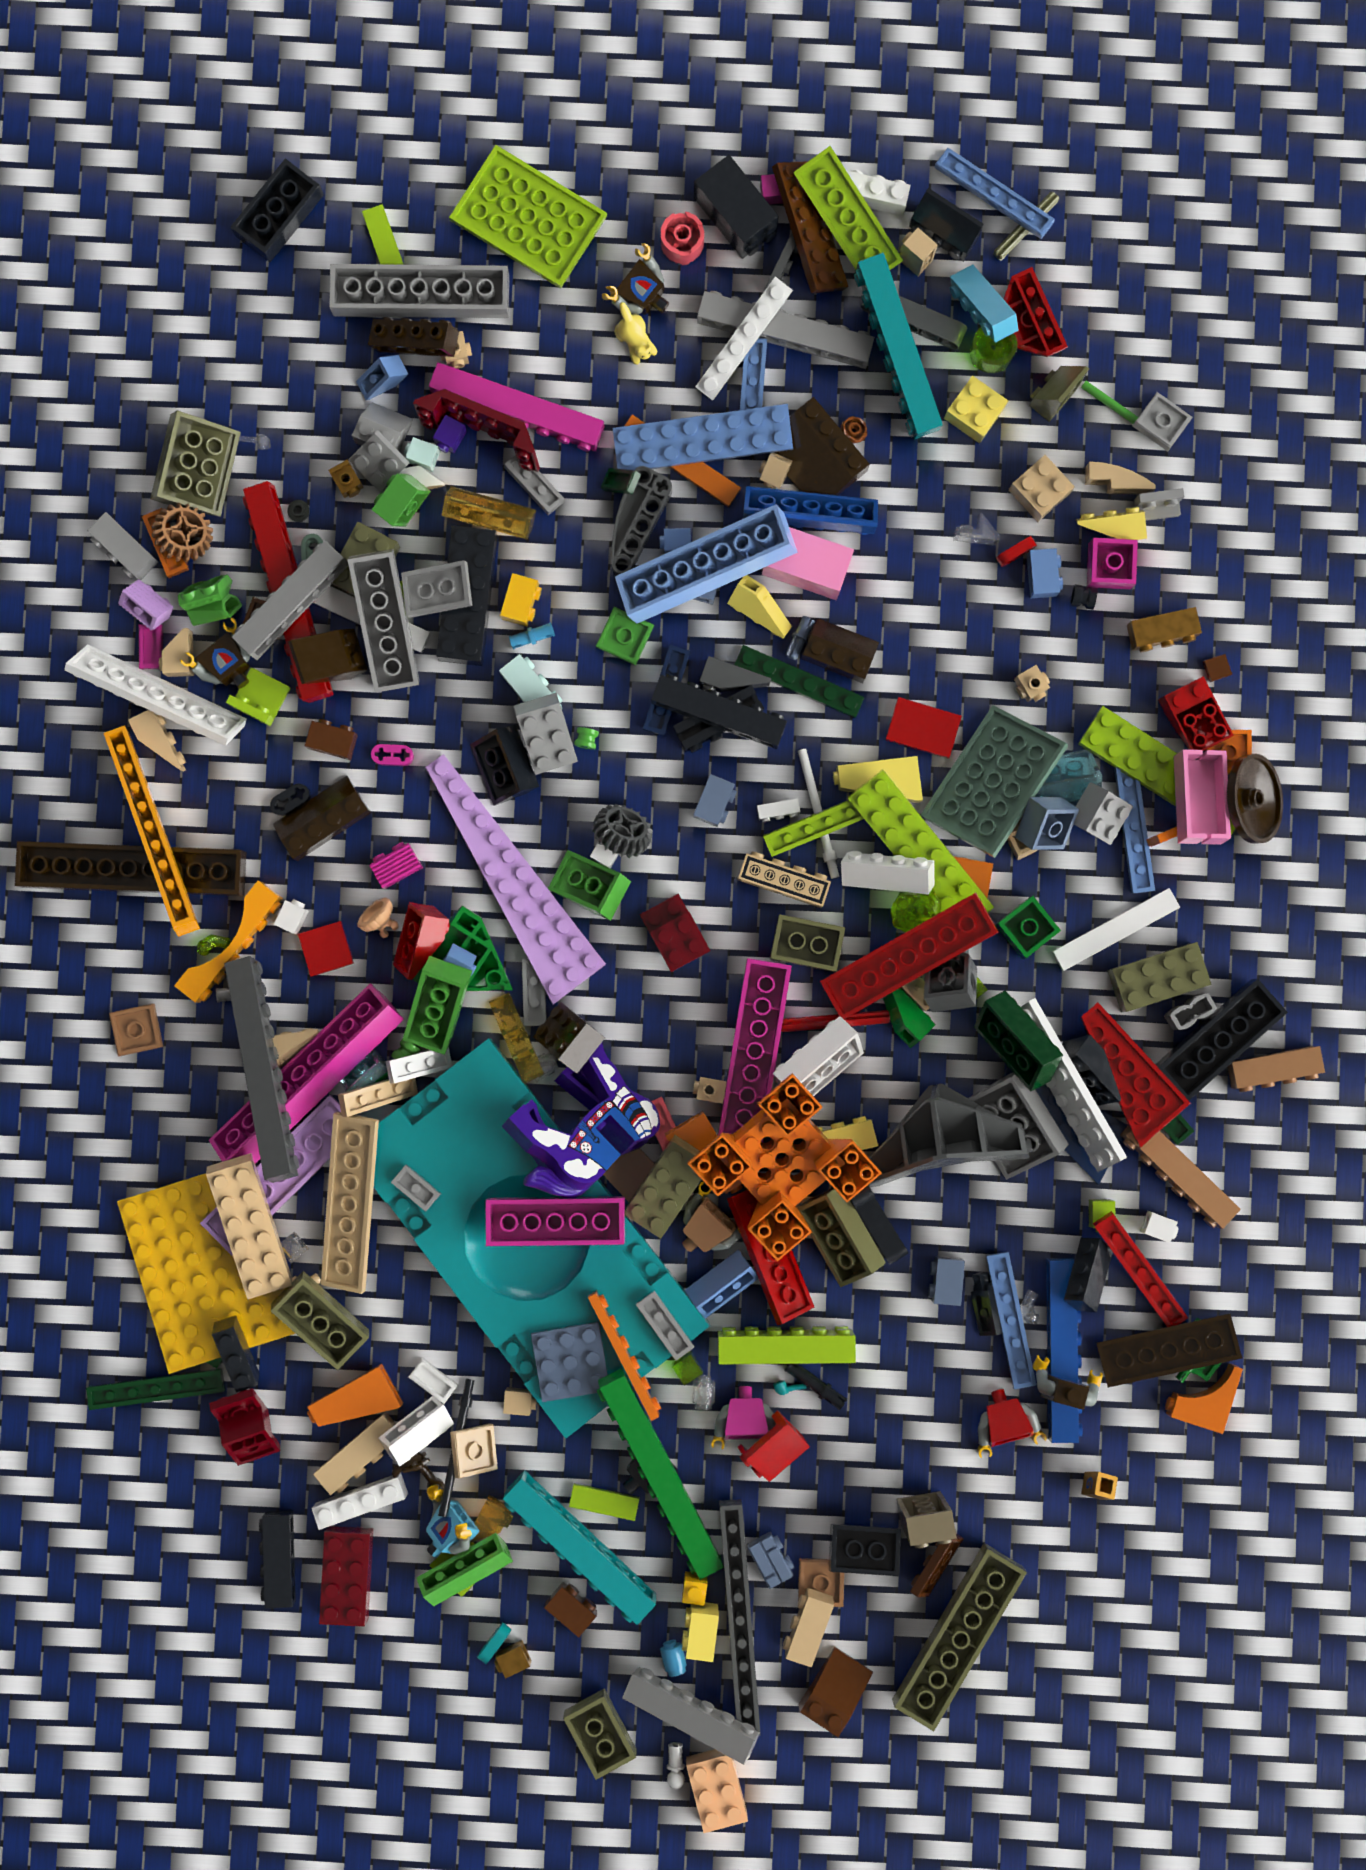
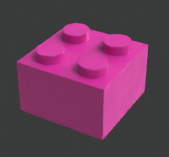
M1093 538L1088 544L1087 587L1131 589L1136 585L1138 540Z

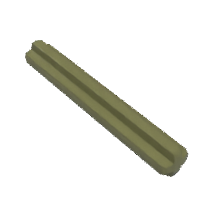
M1052 191L1036 207L1048 213L1058 202L1059 196ZM1018 225L994 250L993 255L998 260H1003L1029 231Z

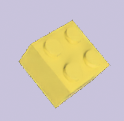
M972 375L947 410L944 419L980 444L1005 409L1009 400Z
M705 1602L704 1606L691 1604L690 1608L686 1607L685 1628H688V1631L683 1630L682 1651H686V1659L713 1662L719 1619L718 1604Z

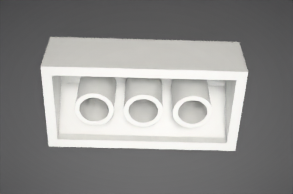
M841 1016L836 1020L830 1021L822 1032L814 1035L808 1044L802 1049L796 1050L788 1061L776 1068L773 1076L777 1085L793 1073L806 1089L815 1096L864 1054L858 1032Z

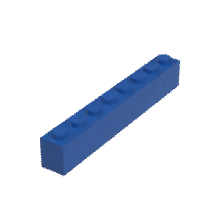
M1046 1259L1047 1358L1050 1360L1047 1366V1374L1082 1384L1081 1377H1078V1368L1082 1367L1081 1355H1078V1346H1081V1333L1078 1332V1323H1081V1311H1077L1064 1300L1075 1259ZM1048 1400V1439L1051 1443H1079V1436L1083 1434L1082 1423H1079V1414H1082V1409Z

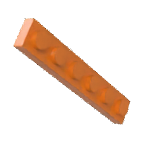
M597 1291L593 1292L588 1296V1299L652 1421L659 1417L660 1413L658 1410L661 1409V1406L656 1397H651L648 1391L651 1387L647 1378L640 1376L637 1370L640 1368V1365L635 1356H630L627 1350L630 1347L624 1335H619L616 1329L619 1327L615 1316H610L606 1310L609 1306L603 1294L599 1296Z

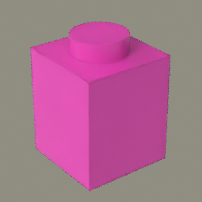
M774 174L761 175V195L769 205L783 204Z

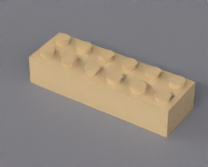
M252 1153L207 1166L206 1176L247 1300L292 1286V1276Z

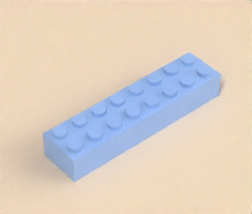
M775 504L615 576L627 616L637 624L798 552L785 514Z

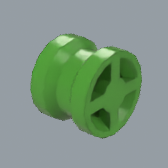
M577 727L578 738L575 740L574 745L580 748L595 750V738L598 737L599 732L589 728Z

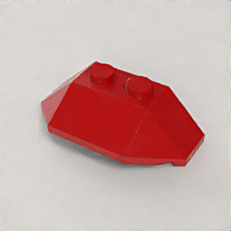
M1033 267L1011 276L1003 299L1017 316L1019 330L1011 334L1017 349L1049 357L1068 348Z

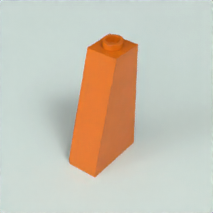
M703 1111L664 1133L669 1142L676 1135L699 1151L703 1150L718 1137ZM738 1179L724 1192L726 1194L728 1192L733 1194L743 1188L741 1181Z
M380 1364L312 1402L308 1406L309 1411L307 1413L312 1423L316 1422L317 1426L320 1427L394 1410L401 1407L403 1401L384 1366Z

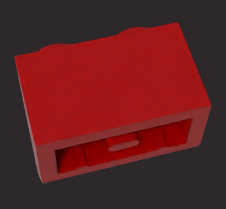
M1204 676L1158 699L1167 719L1189 750L1205 751L1234 736Z

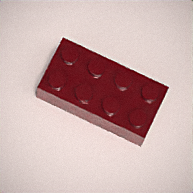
M329 1526L324 1532L319 1624L365 1627L369 1619L374 1528Z

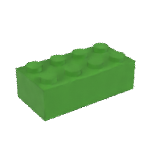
M429 956L421 972L403 1041L445 1055L455 1031L472 970Z

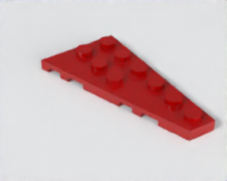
M1097 1002L1080 1019L1087 1034L1091 1035L1105 1050L1121 1096V1101L1118 1103L1138 1147L1141 1148L1191 1103Z

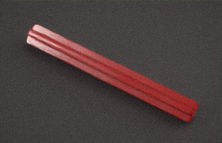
M888 1010L858 1012L844 1020L850 1026L885 1024L890 1022V1015ZM839 1015L783 1019L781 1031L825 1029L826 1025L830 1021L836 1020Z

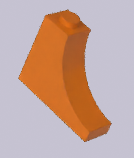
M1228 1363L1222 1377L1210 1388L1194 1394L1173 1392L1172 1396L1168 1397L1166 1401V1414L1172 1418L1223 1434L1243 1369Z

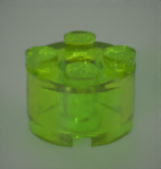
M979 328L970 346V358L973 366L986 373L1004 371L1011 363L1017 350L1016 335L1013 333L995 343L990 336L984 334L982 328Z
M932 889L929 894L900 892L891 907L893 926L906 933L939 914L941 901L935 895V891Z

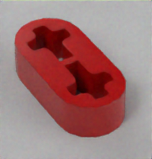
M1032 536L999 554L996 559L1000 566L1004 567L1027 554L1030 550H1033L1037 547V544Z

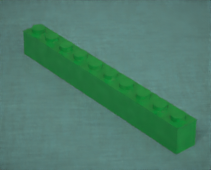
M623 1368L599 1379V1389L596 1391L601 1401H606L610 1407L607 1409V1412L612 1422L617 1421L619 1425L617 1431L622 1441L627 1440L629 1444L627 1450L632 1460L637 1459L639 1463L637 1469L642 1479L647 1478L650 1484L647 1488L651 1497H657L660 1503L657 1507L661 1516H667L669 1520L667 1526L671 1535H677L679 1539L677 1546L681 1554H687L689 1560L686 1562L691 1573H697L701 1580L724 1568L722 1559Z

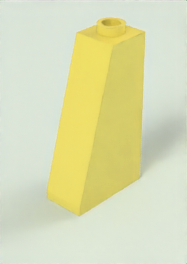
M917 756L838 765L836 772H833L834 785H838L839 790L855 792L883 769L909 802L920 803L923 800Z

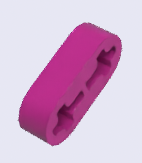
M379 744L372 749L371 758L378 765L408 766L414 760V753L406 745ZM380 749H383L385 753L391 754V757L385 756L380 761L376 753H380ZM402 750H405L410 756L405 758V761H402L400 757H394V754H402Z

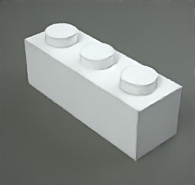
M798 799L757 805L758 818L762 822L771 821V818L780 820L788 815L790 818L797 817L800 814Z

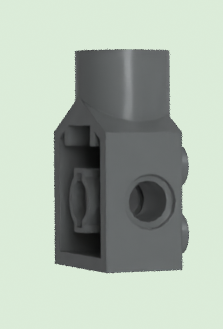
M969 949L925 974L924 999L932 1012L976 1007L977 967L969 955Z

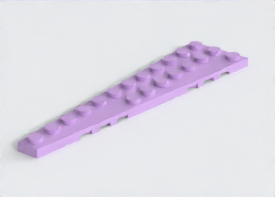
M443 754L426 766V770L511 929L515 933L520 946L537 974L549 1000L554 1005L604 967L606 963Z

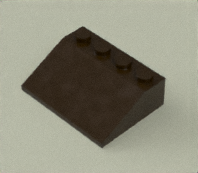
M814 397L789 417L793 450L774 452L792 460L787 477L800 492L838 496L864 475L870 466L869 462Z

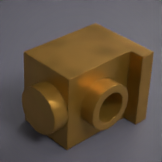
M348 459L328 470L344 498L348 496L352 498L358 495L360 490L364 488ZM348 476L350 477V480L348 482L342 481Z

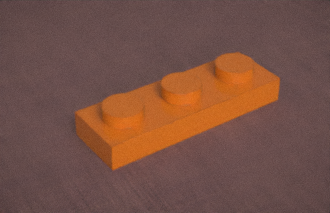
M160 508L143 515L142 519L167 577L171 578L188 571L189 568L183 558L176 562V556L172 555L171 558H168L167 551L160 553L162 545L155 546L157 538L152 537L154 531L152 525L156 522V515L160 514L161 509H163ZM169 522L165 525V528L171 527Z

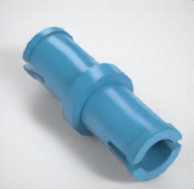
M550 622L533 629L529 627L527 631L510 635L509 640L514 650L530 643L535 645L537 641L554 637L555 633Z

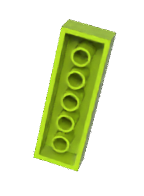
M751 1326L745 1327L744 1331H736V1327H722V1331H718V1363H856L855 1334L852 1329H848V1326H835V1330H827L825 1326H812V1330H804L802 1326H791L790 1330H781L779 1326L767 1327V1330H758V1327Z

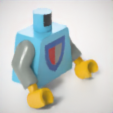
M437 1484L427 1488V1495L433 1502L431 1521L426 1528V1532L433 1542L427 1548V1551L435 1558L441 1552L458 1554L467 1551L470 1548V1541L480 1531L458 1501L450 1500L447 1517L438 1516L443 1490H438Z

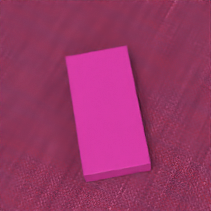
M139 624V669H159V658H162L163 625L150 630L146 625Z

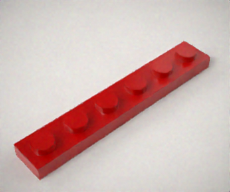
M1111 1211L1094 1222V1227L1167 1327L1179 1325L1188 1319L1184 1310L1114 1213Z

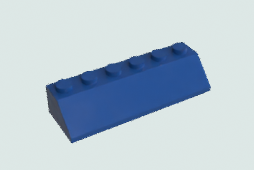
M746 486L743 519L777 504L784 512L788 525L795 528L828 529L838 532H856L862 535L875 534L877 529L878 500Z

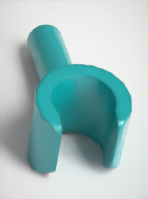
M785 1380L773 1384L776 1393L779 1395L807 1388L804 1384L787 1386Z

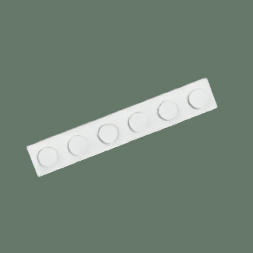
M774 277L695 386L711 400L715 399L793 292L791 288L777 277Z

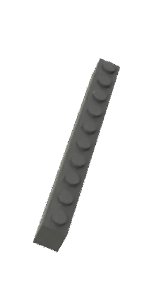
M247 956L224 964L264 1180L274 1183L298 1176L299 1160L294 1154L295 1139L293 1134L290 1133L289 1128L291 1118L285 1107L287 1096L281 1086L283 1075L277 1064L279 1054L273 1043L275 1033L269 1022L271 1012L265 1001L266 987L261 980L263 969L259 961L251 956Z
M742 1500L719 1501L736 1720L751 1724L756 1731L760 1732Z

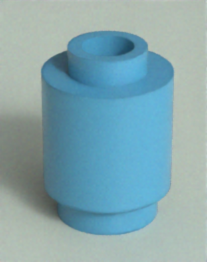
M676 1640L664 1642L663 1647L660 1648V1653L665 1671L668 1672L670 1677L684 1674L687 1663L684 1651H682V1643L676 1642Z

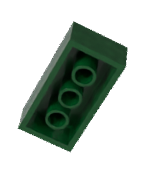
M1006 990L985 1000L974 1026L977 1032L1030 1092L1050 1082L1063 1057L1060 1049L1051 1042L1044 1031L1033 1022L1031 1017L1024 1012Z

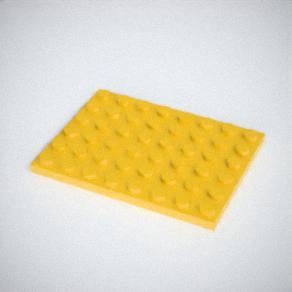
M206 1173L117 1201L169 1374L220 1358V1353L212 1336L214 1322L235 1315L249 1348L296 1334L271 1312L272 1302L286 1288L247 1300L233 1255L200 1224L217 1207Z

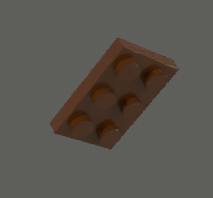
M956 1534L957 1539H951V1543L938 1544L936 1542L935 1546L937 1548L933 1555H928L923 1563V1566H925L921 1574L918 1573L911 1583L913 1588L910 1592L916 1597H929L964 1538Z

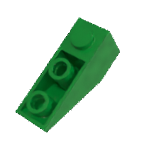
M901 988L883 997L895 1033L910 1048L920 1042L936 1025L930 1016L924 1013L916 1005L915 1001Z

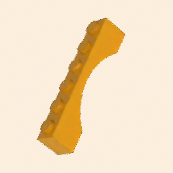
M258 880L244 897L242 922L230 945L211 961L188 968L174 986L195 1003L205 1002L212 994L211 988L215 983L219 984L226 976V973H224L226 971L224 963L240 958L238 954L243 948L247 949L254 941L253 935L257 930L260 932L268 923L266 919L271 913L275 914L282 905L280 901L283 898Z

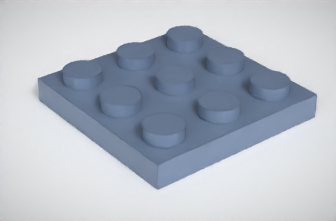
M599 1321L531 1333L542 1402L597 1393L596 1390L599 1389L598 1380L608 1375Z

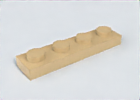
M415 1078L391 1084L389 1079L338 1094L342 1117H349L417 1095L418 1091Z

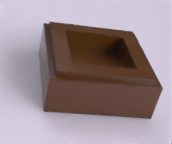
M1225 654L1203 661L1210 683L1232 675Z

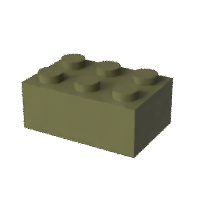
M357 522L340 555L348 562L347 559L350 556L394 549L396 557L400 546L397 541ZM348 566L330 585L355 597Z
M779 914L770 960L837 972L845 927Z
M605 1688L564 1711L563 1719L595 1780L636 1758L637 1749Z

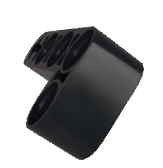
M869 1185L866 1186L850 1201L883 1256L891 1265L909 1253L876 1200Z

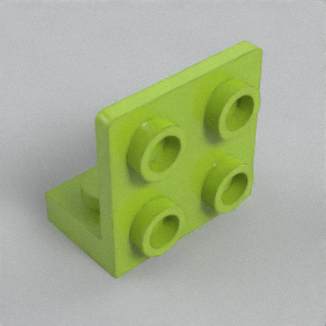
M250 668L246 676L249 683L239 689L235 697L229 695L226 703L271 727L290 691V687L254 668Z

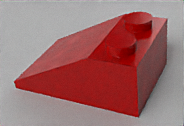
M409 902L393 966L408 980H412L427 962L429 956H432L444 941L445 934L449 931V919L434 906Z

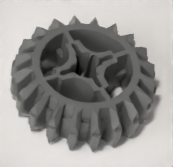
M615 804L614 806L608 805L599 811L594 819L592 831L595 833L594 838L599 840L598 844L604 845L605 850L609 849L612 851V854L617 853L620 857L626 855L630 858L632 855L637 857L646 851L651 843L653 830L650 828L651 824L646 822L647 817H641L640 812L633 811V808L628 809L625 805L620 807L618 804Z

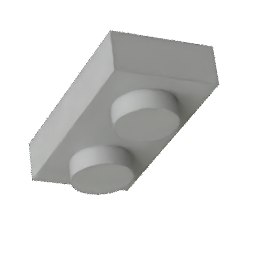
M407 1164L391 1182L425 1212L441 1195L437 1189Z

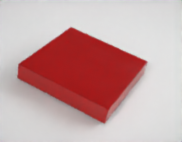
M342 921L298 934L311 977L354 964Z

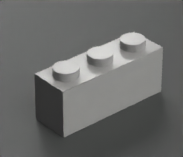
M107 512L87 530L93 536L90 540L98 548L104 546L108 550L106 555L115 564L119 561L124 566L121 570L131 579L135 576L137 579L142 580L158 563Z

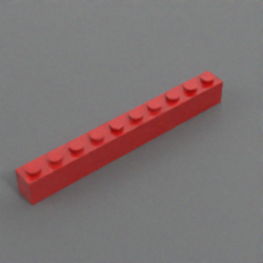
M266 481L243 489L245 495L243 503L246 509H249L251 516L249 524L252 530H255V545L257 550L261 552V567L267 573L268 581H266L269 592L272 593L279 589L283 580L287 576H291L298 566L275 485ZM308 607L282 635L286 641V644H284L285 652L292 662L290 670L298 683V686H296L297 694L302 701L311 703L334 694L330 682L301 683L288 643L290 640L316 635L315 626Z

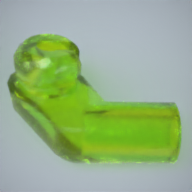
M211 934L198 942L197 952L201 956H206L209 954L210 949L215 946L226 949L230 945V938Z

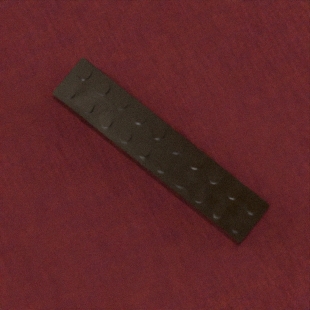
M17 841L15 886L160 893L144 846ZM171 847L187 894L245 895L247 852L233 849Z

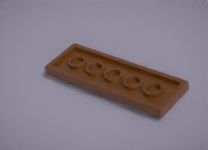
M808 161L776 163L772 166L773 173L811 293L845 290L849 286L832 232L793 173Z

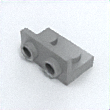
M1180 488L1139 494L1134 499V507L1144 510L1146 521L1179 517L1181 515L1179 502L1184 498V490Z

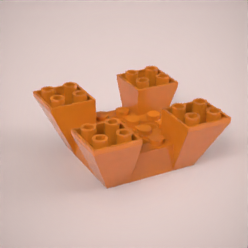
M793 1073L757 1103L762 1110L734 1134L721 1133L687 1162L717 1196L722 1194L738 1179L752 1193L758 1202L747 1228L777 1261L812 1233L796 1205L824 1181L827 1180L846 1202H849L882 1174L878 1167L852 1139H828L812 1122L810 1118L823 1107ZM764 1137H771L769 1142H761ZM795 1139H803L800 1144H793ZM779 1153L786 1154L782 1159L776 1158ZM761 1168H769L766 1173H759ZM794 1169L800 1170L796 1175L790 1174Z

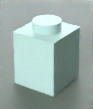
M413 437L411 443H407L405 447V458L410 462L409 464L422 466L433 472L440 454L438 446Z

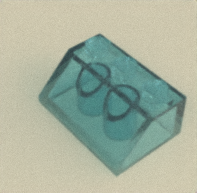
M1088 750L1064 753L1035 797H1063L1068 802L1080 800L1090 782L1102 787V774L1093 754Z

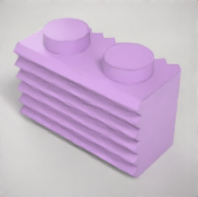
M140 579L126 587V589H123L118 602L119 606L129 611V614L139 619L150 630H154L168 620L173 610L169 600L162 598L150 585L143 583Z

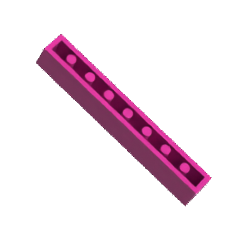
M437 362L429 384L431 393L443 389L449 390L525 422L527 429H534L541 436L548 437L551 435L563 444H569V442L576 444L579 449L586 452L590 450L596 451L605 427L603 420Z

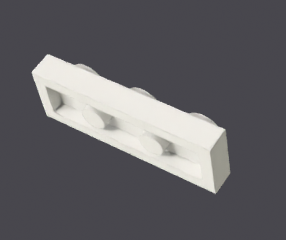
M449 1047L445 1055L427 1050L385 1061L390 1084L452 1067Z

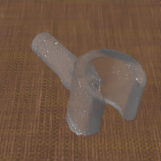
M259 434L257 437H239V441L257 443L258 449L265 450L271 448L270 439L264 434Z

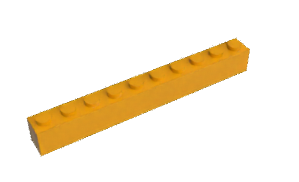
M125 725L104 733L172 927L178 937L200 929L132 738Z

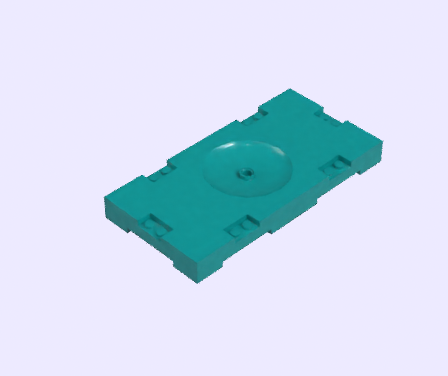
M488 1038L408 1102L379 1122L374 1188L384 1202L388 1203L414 1237L413 1240L494 1346L498 1347L524 1381L526 1388L566 1439L605 1409L608 1404L606 1401H601L598 1393L542 1402L531 1333L599 1321L608 1375L623 1368L632 1386L617 1353L588 1299L590 1294L597 1291L599 1296L603 1294L609 1305L606 1310L610 1316H615L619 1327L616 1329L620 1336L624 1335L630 1346L627 1350L631 1357H636L640 1368L637 1370L641 1377L660 1366L672 1355L636 1306V1303L655 1290L690 1341L710 1327L708 1319H705L698 1311L684 1288L678 1283L627 1216H625L624 1245L486 1246V1199L561 1197L523 1184L524 1177L538 1165L533 1157L526 1153L503 1129L502 1125L521 1106L526 1105L532 1099L537 1104L539 1115L547 1127L562 1132L492 1038ZM406 1164L441 1193L426 1212L391 1183ZM598 1179L579 1197H612V1195L601 1180Z

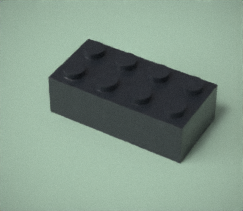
M284 159L231 225L233 233L239 240L270 263L324 196L321 186L287 159Z

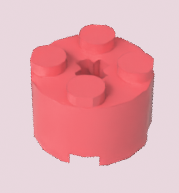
M690 212L673 213L665 219L661 227V247L669 260L681 265H688L700 256L704 248V229L702 222L696 215Z

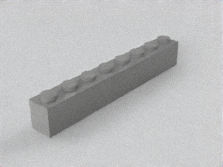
M704 291L697 316V324L735 333L756 302L751 304L743 302V299L732 296L728 298L722 296L717 291ZM779 309L759 338L767 339V342L866 369L875 337L865 331L854 332L843 325H837L836 327L828 325V322L817 319L814 321L807 319L805 315H791L783 309Z

